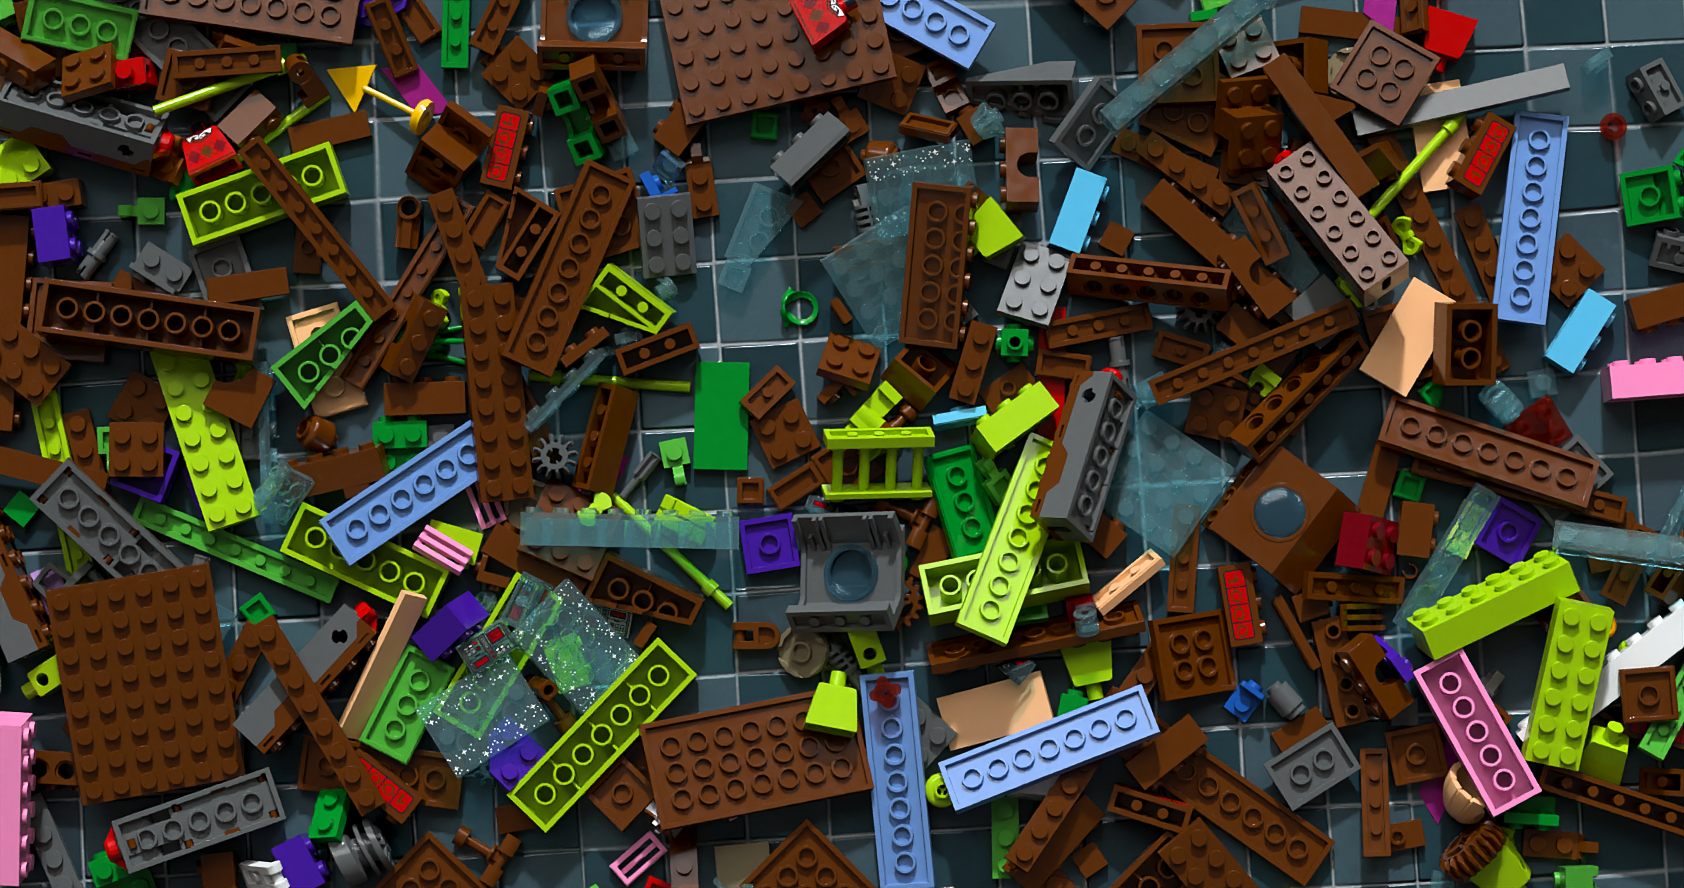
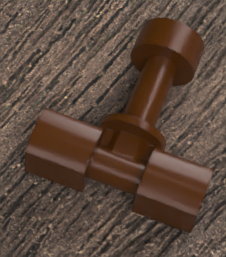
M933 496L927 498L922 510L916 508L915 512L892 502L891 498H879L874 508L876 512L895 511L898 517L910 522L908 528L912 529L905 545L917 551H920L928 535L926 531L932 519L935 520L938 515Z
M529 673L519 682L523 692L535 697L537 696V704L544 703L556 718L553 725L560 733L568 731L577 722L572 712H564L553 698L558 693V687L553 681Z
M462 825L452 843L459 848H462L465 844L486 857L484 863L488 867L480 880L495 888L504 873L502 870L509 857L513 858L523 841L508 833L500 847L495 844L491 848L471 836L472 829Z

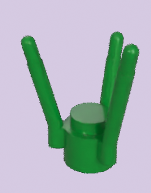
M456 325L439 329L427 353V358L440 359L466 366L463 359L437 352L443 350V344H463V339L443 338L441 335L460 331L462 326Z

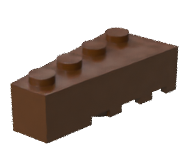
M612 551L606 552L583 599V602L595 603L605 607L622 609L687 625L695 623L706 601V598Z

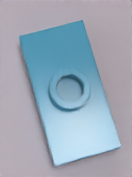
M959 406L950 409L948 413L932 415L934 431L975 425L977 420L987 414L986 406L966 409L965 406Z

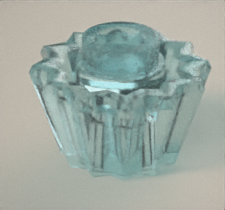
M982 102L970 118L976 132L983 139L1005 134L1001 123L1004 121V118L996 107L992 109L986 102Z

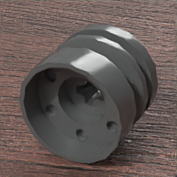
M370 817L362 820L365 832L355 823L352 825L355 838L351 839L344 831L341 842L328 843L335 862L352 888H356L370 880L367 871L369 866L377 875L382 874L383 871L379 861L383 863L387 870L395 867L391 848L380 828L373 823Z

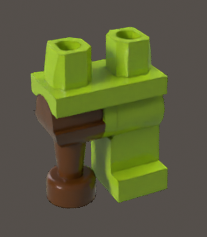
M885 380L845 422L847 426L844 429L903 427L906 422L913 424L919 416L910 405L903 402L897 408L899 415L888 423L883 418L903 398ZM873 448L870 451V461L877 456L880 457L885 454L886 449Z

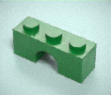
M570 78L552 84L546 92L556 117L561 115L568 130V140L566 142L576 166L584 164L586 159L593 161L601 158L607 149L605 144H602L592 124L591 114L586 102L580 101Z

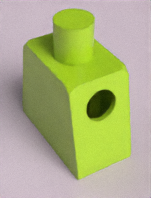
M991 196L973 215V219L977 220L976 234L971 236L970 246L974 247V256L981 252L987 260H990L1026 239Z
M847 632L860 668H866L868 674L885 673L881 662L886 661V657L877 632ZM873 648V652L870 655H865L864 650Z
M1096 641L1087 643L1080 648L1067 647L1060 649V654L1073 687L1085 685L1087 697L1089 698L1088 701L1104 698L1101 682L1112 680L1111 641Z
M56 655L27 674L30 681L21 686L24 695L29 700L37 695L44 697L61 690L62 686Z
M831 671L829 684L819 682L806 715L803 729L849 738L855 736L857 732V690L845 687L847 673Z
M1610 721L1606 728L1597 725L1590 727L1587 731L1579 770L1576 772L1618 786L1620 785L1629 744V737L1622 734L1624 728L1620 723Z
M1506 836L1502 850L1497 853V857L1483 871L1481 870L1476 876L1470 878L1480 888H1527L1524 884L1530 880L1531 870L1508 836Z

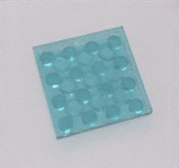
M911 202L820 260L875 349H882L899 338Z
M1146 409L1124 440L1104 504L1105 512L1113 518H1117L1125 526L1175 559L1236 469Z

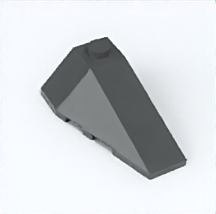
M1048 61L966 78L968 100L971 104L999 111L1002 109L1019 112L1018 116L1026 118L1027 114L1043 118L1042 122L1050 124H1061L1079 99V79L1076 61Z

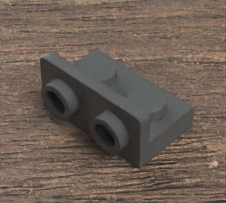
M1662 57L1625 77L1630 90L1633 92L1644 115L1651 124L1684 106V96Z
M1665 226L1663 229L1656 228V238L1650 255L1649 266L1684 273V233H1680L1678 229Z
M149 241L134 263L131 262L129 265L131 269L135 270L132 276L145 284L149 279L157 284L155 290L165 295L173 294L174 296H179L194 273V269Z

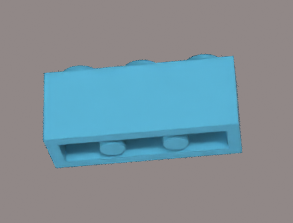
M1078 167L1076 168L1048 246L1069 254H1079L1080 251L1086 252L1091 239L1086 234L1089 226L1095 227L1100 214L1096 210L1099 200L1105 201L1109 186L1105 185L1107 178Z
M1590 288L1585 290L1542 356V359L1568 376L1573 374L1574 371L1579 373L1587 361L1584 356L1588 349L1594 350L1601 340V336L1598 335L1603 326L1608 328L1615 318L1616 314L1613 313L1616 305Z

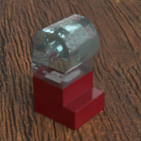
M1087 593L1064 598L1069 624L1075 623L1077 636L1086 638L1097 635L1100 632L1092 594Z

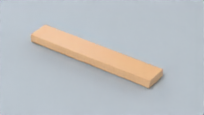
M401 590L338 722L348 738L360 739L428 600L424 595Z

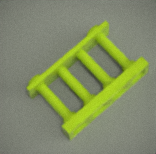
M931 427L823 429L825 446L833 451L832 484H821L825 500L831 502H842L844 499L878 498L922 500L924 497H932L929 483L922 482L924 450L927 447H935V436ZM911 447L913 449L912 482L896 483L897 450ZM873 448L886 449L885 483H869L870 451ZM846 449L860 450L858 484H842L843 454Z

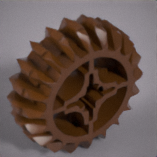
M1482 818L1479 822L1469 825L1448 844V847L1440 856L1438 865L1444 875L1454 883L1467 881L1472 876H1476L1481 870L1483 871L1497 857V853L1502 850V846L1505 844L1506 835L1497 822H1494L1491 818Z

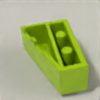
M614 263L607 264L590 287L581 309L654 334L661 333L677 312Z
M1040 381L1033 386L1031 383H1028L1017 392L1019 394L1017 398L1012 401L1009 398L997 406L996 409L998 411L992 416H989L987 413L976 421L975 424L977 426L969 442L973 443L975 450L985 460L991 458L995 462L994 459L997 455L1006 449L1010 450L1015 446V442L1030 431L1033 432L1056 414L1059 405Z

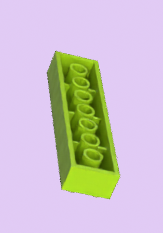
M657 637L513 787L507 796L545 833L549 832L598 778L640 737L638 725L654 722L698 675Z

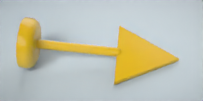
M377 65L327 69V72L354 112H357L364 94L367 93L410 114L409 130L419 136L428 127L435 111V103L433 101L424 99L413 109L368 87Z

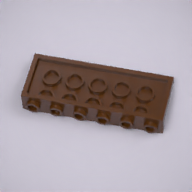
M913 181L898 343L958 349L961 343L966 341L967 327L963 326V318L968 316L969 300H965L966 289L970 290L972 274L968 273L969 262L972 263L974 258V247L970 246L971 236H975L977 220L973 219V210L977 209L979 204V193L975 192L976 186Z

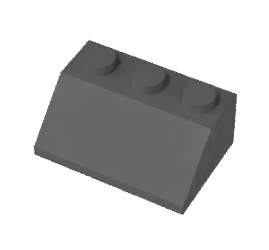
M829 111L824 116L819 113L809 123L811 128L805 134L799 132L790 141L792 146L785 153L781 150L771 159V172L792 193L799 189L851 139L850 129Z

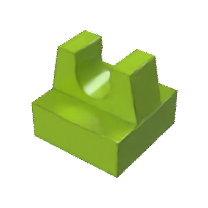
M1262 363L1253 371L1246 386L1250 389L1255 383L1261 384L1263 390L1258 396L1263 399L1276 388L1282 378Z

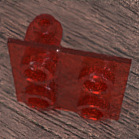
M1548 393L1542 398H1538L1529 407H1525V410L1518 412V415L1511 420H1507L1502 427L1505 431L1554 447L1559 446L1573 436Z

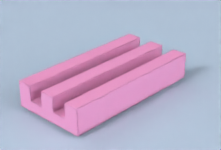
M475 481L474 483H475L476 488H477V490H478L477 481ZM471 485L465 488L482 530L496 525V523L508 520L500 501L494 502L500 515L497 519H495L488 502L483 503L490 520L486 523Z
M426 525L424 531L412 547L413 550L458 576L473 555L472 550L429 525ZM424 542V543L428 544L429 546H431V547H433L434 549H436L437 552L431 550L430 548L426 547V546L423 545L422 543ZM442 555L450 557L451 559L460 563V565L455 564L454 562L443 557Z
M650 830L609 867L628 886L663 856L668 849ZM650 838L653 843L620 871L617 866ZM657 846L660 851L627 879L625 874Z

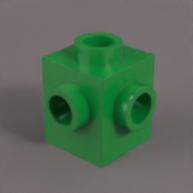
M1007 324V329L1002 328L1000 335L995 336V351H1000V358H1006L1007 363H1022V359H1027L1028 352H1033L1034 337L1029 336V329H1023L1022 324ZM1011 338H1018L1020 345L1012 347L1010 345Z

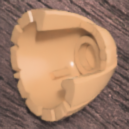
M1458 761L1450 768L1445 778L1443 803L1447 812L1456 821L1463 824H1474L1484 817V807L1486 804L1477 794L1461 763Z

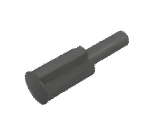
M649 450V453L633 471L635 476L619 494L623 500L627 499L641 480L645 482L662 461L657 454Z

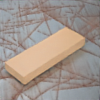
M1152 549L1147 550L1092 596L1095 608L1103 616L1106 615L1164 567L1166 563Z

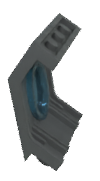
M896 512L794 514L791 522L801 548V578L799 604L788 605L785 612L792 632L894 631L904 606L905 525L899 524Z

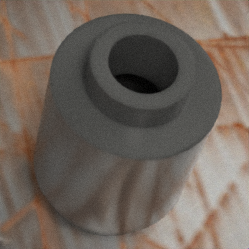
M1277 680L1266 690L1269 694L1266 700L1283 718L1286 717L1289 721L1305 708V705L1302 703L1303 699L1286 681L1280 683Z

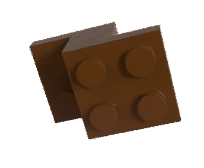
M1266 75L1218 79L1213 131L1229 140L1227 167L1232 170L1273 166L1276 156L1280 154L1284 114L1268 104L1270 80Z
M451 100L445 106L438 122L420 139L405 173L433 194L453 188L454 193H456L461 181L478 165L495 131Z

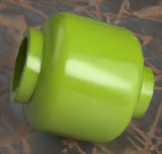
M942 773L932 775L925 785L927 800L939 808L953 805L949 792L947 791L944 795L947 787H939L940 785L946 786ZM937 789L941 791V795L938 794Z

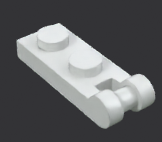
M246 860L238 864L247 888L290 887L287 878H284L281 870L283 867L280 861L271 863Z

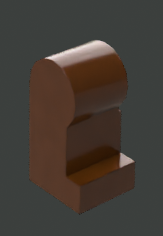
M292 54L285 59L284 69L289 78L301 86L302 89L296 93L307 109L330 94L302 55Z

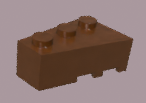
M517 186L514 187L495 273L519 287L556 228L561 213Z

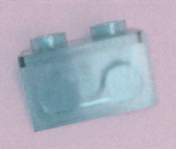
M281 459L271 469L269 477L262 487L256 490L253 503L259 514L285 526L315 485L313 478L292 469L286 460Z

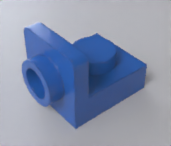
M649 170L639 175L649 196L678 193L677 188L673 187L661 194L660 190L664 189L657 174L652 176Z
M1251 679L1248 683L1242 680L1222 707L1245 723L1266 696L1261 693L1263 688Z

